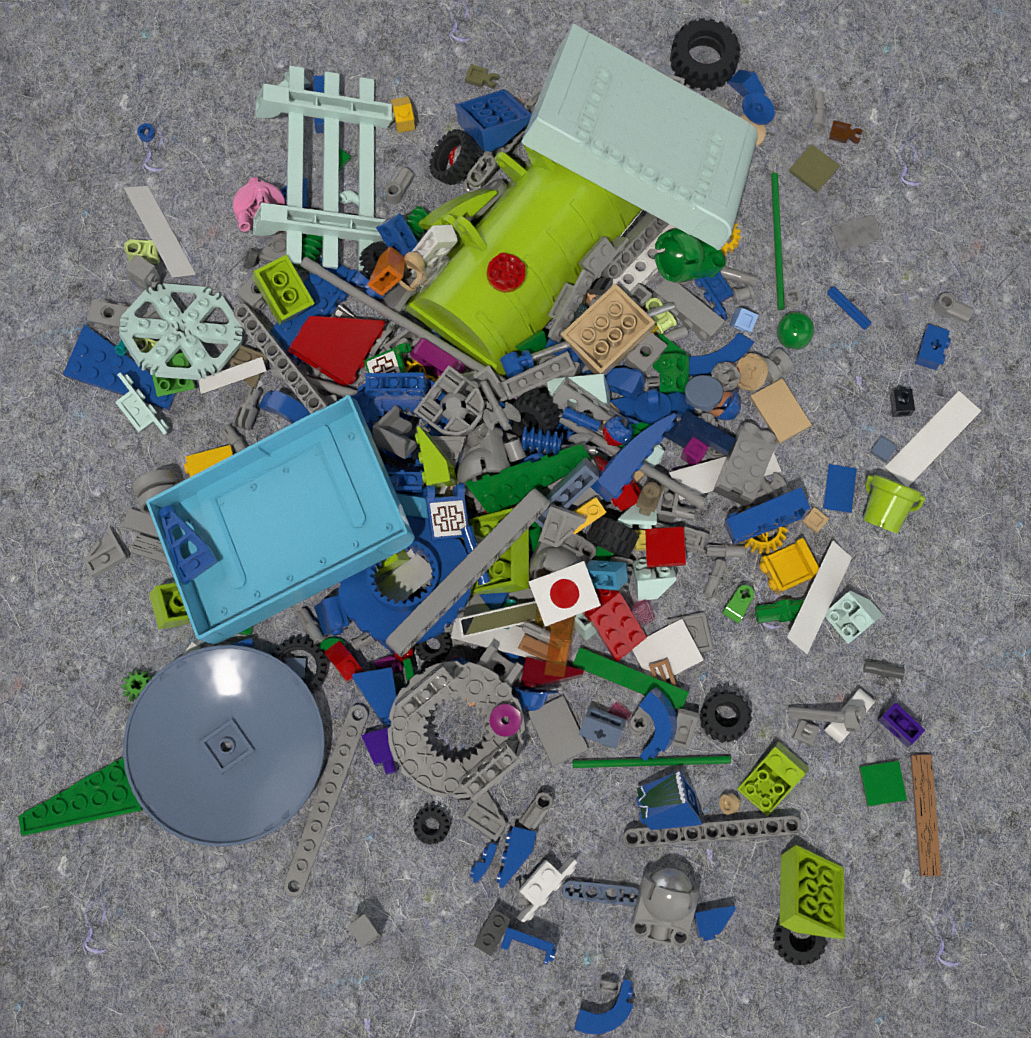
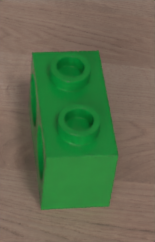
M677 353L660 354V392L669 394L676 392L685 393V387L689 381V356Z

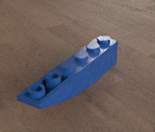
M673 413L659 420L623 446L599 474V479L591 488L606 502L612 498L617 499L623 492L621 489L623 485H628L633 479V472H637L644 465L643 459H647L653 453L654 449L652 447L655 444L658 445L663 440L664 436L662 434L665 431L668 432L675 423L672 421L677 415Z

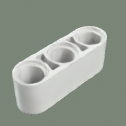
M859 688L841 711L846 712L848 705L865 706L867 712L875 700ZM830 722L824 730L839 744L850 733L846 731L844 723Z

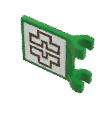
M410 343L399 344L393 349L364 360L367 372L407 373L401 354L412 351Z

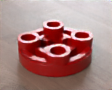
M499 253L488 264L487 280L499 292H513L520 288L524 282L526 275L525 264L512 254Z

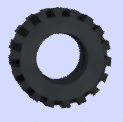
M529 390L523 393L512 404L519 411L521 421L511 420V430L519 438L522 437L525 426H527L528 432L534 427L535 433H538L541 428L543 435L546 434L547 430H550L551 434L560 421L558 417L560 412L557 410V404H554L552 402L553 399L551 397L549 399L547 394H541L537 390L535 392Z
M601 516L592 522L586 534V538L593 544L624 558L630 557L639 539L635 531L605 516Z
M728 690L718 691L711 695L704 703L700 716V721H702L701 727L706 730L707 736H712L711 739H717L721 743L724 741L729 743L739 739L748 730L752 721V716H750L752 710L748 708L749 703L743 700L744 697L741 694L738 696L735 691L731 693ZM727 706L735 712L737 722L734 726L724 727L716 721L715 711L718 707Z
M780 921L777 923L778 926L773 932L775 933L773 942L775 941L776 945L774 948L778 950V955L784 958L787 963H792L793 965L812 964L821 958V954L825 953L826 950L824 948L828 944L826 937L810 935L811 943L809 948L805 951H797L791 946L789 941L791 930L781 926Z

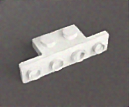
M570 857L558 871L546 860L518 890L530 901L529 905L517 916L520 922H528L534 917V911L539 906H543L549 899L548 895L562 885L563 878L566 875L569 876L575 870L577 861Z

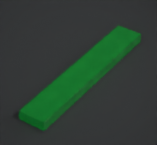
M579 648L572 665L645 696L657 687L676 709H683L689 694L688 691L583 648Z

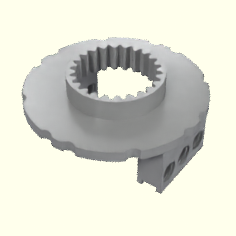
M458 661L442 662L425 668V672L422 674L414 675L410 679L409 685L402 687L389 714V719L391 720V726L388 728L390 750L394 760L401 764L402 773L406 777H411L414 780V785L430 794L444 798L447 795H452L458 799L470 797L473 801L491 786L500 783L503 780V776L521 762L519 755L524 742L521 738L522 733L525 731L523 712L518 699L512 696L510 686L506 682H501L499 676L490 669L472 662H467L466 664H460ZM458 696H460L462 701L468 698V702L470 704L475 702L474 706L481 708V715H485L483 720L488 723L484 725V728L488 732H485L483 735L486 740L480 741L482 747L477 746V752L471 751L470 757L463 755L462 760H459L455 756L454 760H451L450 756H447L444 759L443 753L437 755V750L435 748L431 749V742H426L428 735L424 733L427 732V728L423 725L428 724V720L425 717L431 716L429 710H435L436 703L441 705L442 699L448 702L450 697L457 700ZM500 704L514 706L520 712L522 719L519 730L508 737L497 735L489 724L491 711ZM506 716L503 717L501 720L502 723L507 724L509 722V718Z

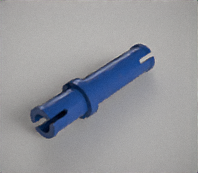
M472 525L460 529L468 554L478 546ZM487 571L477 580L479 585L491 582Z

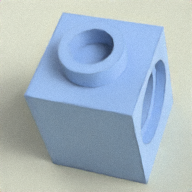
M736 308L729 326L743 332H752L758 314L744 308Z

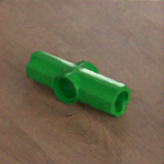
M786 599L775 604L755 607L756 620L758 624L779 621L780 623L793 621L796 619L805 599L795 601Z

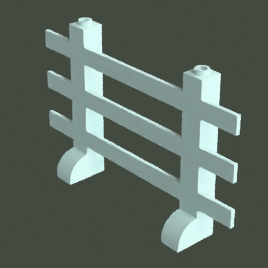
M289 66V87L263 84L256 99L255 117L272 118L281 112L288 113L287 206L261 203L253 217V235L267 236L275 234L279 230L286 231V254L291 263L301 264L302 234L323 236L322 267L334 269L338 268V238L358 241V271L367 273V270H362L364 265L360 266V262H362L359 260L360 253L373 242L385 243L376 229L385 219L374 218V127L387 129L389 124L393 122L394 112L392 111V104L374 101V79L362 77L359 78V99L339 96V74L326 71L324 73V93L304 90V68ZM303 116L324 119L323 211L302 208ZM339 121L359 124V216L338 213Z

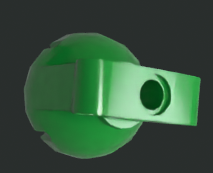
M678 228L667 230L658 237L655 243L656 250L665 249V251L656 253L654 256L657 269L664 279L674 283H683L704 277L713 278L726 265L721 249L717 250Z

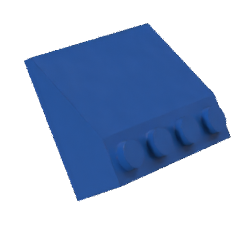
M505 89L455 104L458 124L476 140L475 142L485 152H491L496 150V148L502 147L529 123L532 116Z

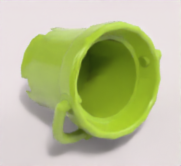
M876 474L868 476L865 489L870 498L863 520L898 534L909 512L919 510L924 504L925 497L921 496L922 493L882 476Z

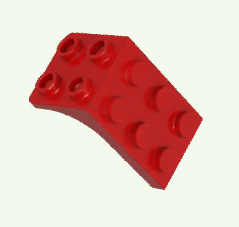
M595 589L601 606L585 611L582 614L593 625L613 659L618 662L647 637L619 591Z

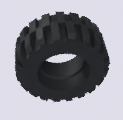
M700 18L697 22L692 20L689 22V25L684 24L675 34L671 48L670 62L672 71H675L674 75L684 78V85L688 84L694 90L695 88H700V91H705L707 88L715 90L716 86H724L725 82L732 78L737 68L740 56L738 38L736 34H732V29L729 26L725 27L724 23L721 21L717 23L715 19L705 20V18ZM697 46H708L716 50L721 59L710 64L700 63L692 58L689 51Z

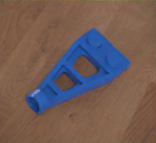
M167 505L159 510L158 513L162 520L170 552L183 583L188 584L218 563L210 547L184 522L172 505ZM180 525L185 535L175 541L172 530ZM187 541H191L196 546L197 551L188 558L183 559L180 547Z

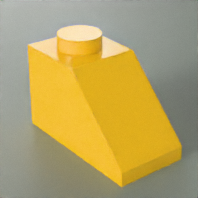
M409 97L391 99L397 133L415 130L414 116Z

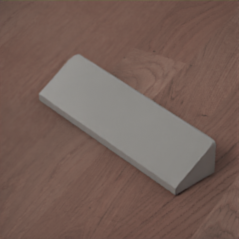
M567 351L498 384L510 400L576 368Z

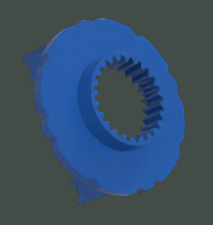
M365 373L366 383L358 388L357 394L351 395V397L358 402L373 437V426L395 405L399 407V413L403 410L405 413L410 411L412 415H416L413 411L435 382L428 379L424 373ZM443 391L440 394V396L435 400V402L439 405L442 398L445 396ZM424 408L427 412H429L431 415L435 417L434 414H432L430 411ZM442 417L437 426L443 430L449 421L447 418ZM422 419L430 436H445ZM462 451L461 454H460V457H459V460H458V462H457L455 471H456V469H457V467H458V465H459V463H460V461H461V458H462V455H463V451ZM418 459L415 460V465L409 463L408 468L404 465L401 468L397 465L392 467L391 464H386L382 460L395 492L423 494V489H425V483L422 478L424 466Z
M406 515L415 539L404 550L408 553L411 549L414 554L419 551L420 556H425L426 561H429L432 569L431 575L433 579L430 580L431 586L426 587L427 593L422 592L420 599L414 597V602L408 599L406 604H403L401 600L395 604L394 599L388 601L387 596L383 597L382 593L378 591L375 582V573H378L377 566L382 565L381 561L339 582L341 585L338 589V594L349 619L356 624L360 631L363 633L367 632L392 654L395 652L386 644L387 638L468 556L459 539L431 540L428 518ZM472 586L417 643L435 638L445 631L447 625L455 623V618H459V611L465 609Z

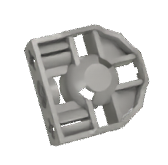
M448 365L413 412L445 436L464 437L472 433L477 423L483 419L486 404L479 388ZM469 384L474 389L466 397L462 394V391ZM444 389L448 392V394H446L442 398L439 405L435 402V400L440 396ZM461 401L466 402V408L462 407ZM424 408H426L428 411L434 414L435 417L431 415L429 412H427ZM469 411L477 417L471 425L463 420ZM442 417H445L449 422L442 430L437 424Z

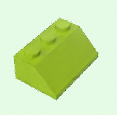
M287 254L253 271L252 278L279 325L297 317L315 304Z

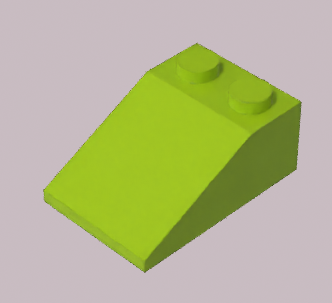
M176 583L158 585L153 588L149 596L158 630L191 623Z

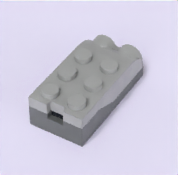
M748 422L739 426L734 437L736 441L727 454L713 492L746 508L755 500L776 446V436L773 433L761 431L756 425Z

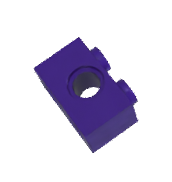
M897 703L891 705L878 719L906 747L911 746L925 731Z

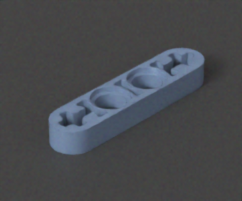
M568 881L563 885L562 894L569 900L634 906L637 903V899H634L631 903L629 898H622L623 902H619L621 896L620 889L624 890L623 894H630V891H634L633 893L637 895V899L639 890L627 886ZM573 885L574 889L580 890L579 885H583V898L578 897L580 893H573L572 896H569V892H565V889ZM588 887H594L597 890L595 898H588L585 891ZM608 889H614L617 892L615 900L611 901L606 898V891Z

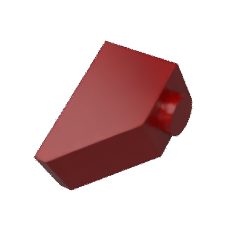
M340 641L324 652L346 683L353 680L352 674L363 672V669Z

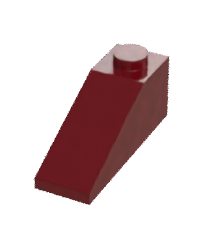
M526 657L521 683L526 688L535 689L536 687H544L582 678L584 670Z

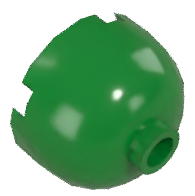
M791 312L779 321L777 338L785 348L800 350L807 347L812 341L814 324L806 314Z

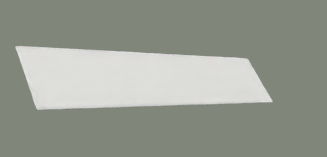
M260 357L220 371L218 374L215 373L214 376H206V379L201 378L197 382L202 394L265 372L266 368L263 358Z

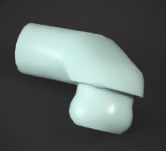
M351 190L344 191L338 194V202L341 204L353 202L359 206V195Z

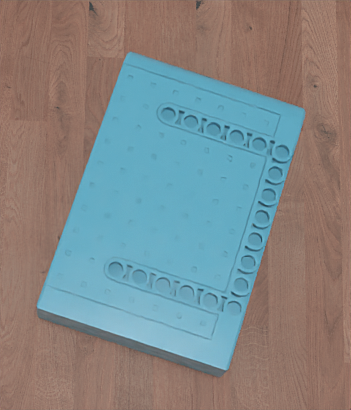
M346 395L341 400L298 420L146 501L196 638L214 645L410 546L415 539L359 404L350 395ZM167 505L173 506L184 522L210 547L218 563L188 584L183 583L170 552L161 517L158 513L161 508ZM180 525L172 530L175 541L185 535ZM187 541L180 547L182 558L186 559L197 551L196 546L191 541Z

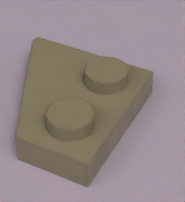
M241 345L228 362L232 367L262 357L264 365H266L268 359L263 353ZM262 373L245 378L244 380L251 388L256 389Z

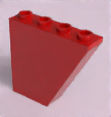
M309 316L287 351L341 386L352 385L357 377L355 373L358 368L361 369L364 366V360H366L364 358L367 353L371 352V348L375 345V339L380 338L382 332L385 331L383 326L386 322L383 320Z

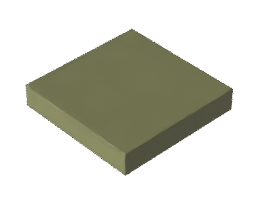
M811 144L792 165L789 172L814 192L818 193L839 169L840 165Z

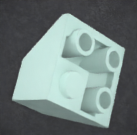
M635 504L624 511L616 521L628 528H632L633 524H639V528L652 529V525H657V508L655 512H651L650 516L639 513L640 508L636 507Z
M639 559L632 564L638 601L658 599L676 581L673 566L647 568V559Z
M849 591L829 608L825 615L827 620L848 644L883 616L871 600L852 591Z

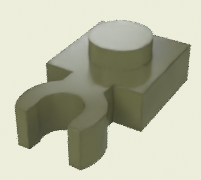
M470 64L465 77V83L481 88L484 83L489 88L495 89V83L490 80L498 81V75L496 73L487 74L486 68Z

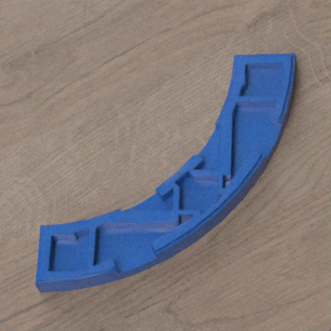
M738 333L729 344L716 352L703 356H689V376L709 375L718 363H735L750 350L754 341Z

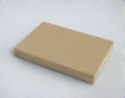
M783 379L750 396L751 401L771 433L776 436L778 444L812 426Z

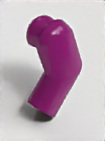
M387 656L374 661L377 670L392 667L393 672L399 673L403 668L402 662L393 656Z

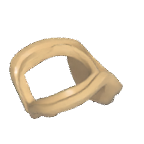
M408 252L404 257V272L408 269H413L416 271L417 277L409 286L401 280L397 283H400L402 287L409 291H414L422 283L425 262L418 252Z

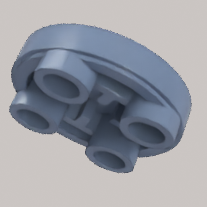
M696 376L686 384L685 402L694 408L710 412L722 400V385L711 376Z

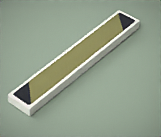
M536 601L455 618L458 638L521 625L526 621L542 620Z

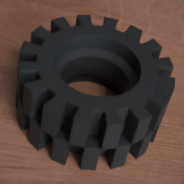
M373 242L360 253L359 260L362 261L360 266L364 265L362 270H367L368 276L373 273L376 266L373 254L380 258V255L388 249V247L385 248V243L380 245V242Z
M443 632L434 638L440 642V648L436 652L431 653L426 650V641L415 644L417 656L424 660L425 663L430 662L431 664H435V662L440 663L441 660H445L450 652V640L446 633Z
M428 807L427 809H422L413 821L414 833L424 844H438L448 835L450 828L448 817L438 808ZM434 818L439 822V829L436 833L429 834L424 830V822L427 819Z

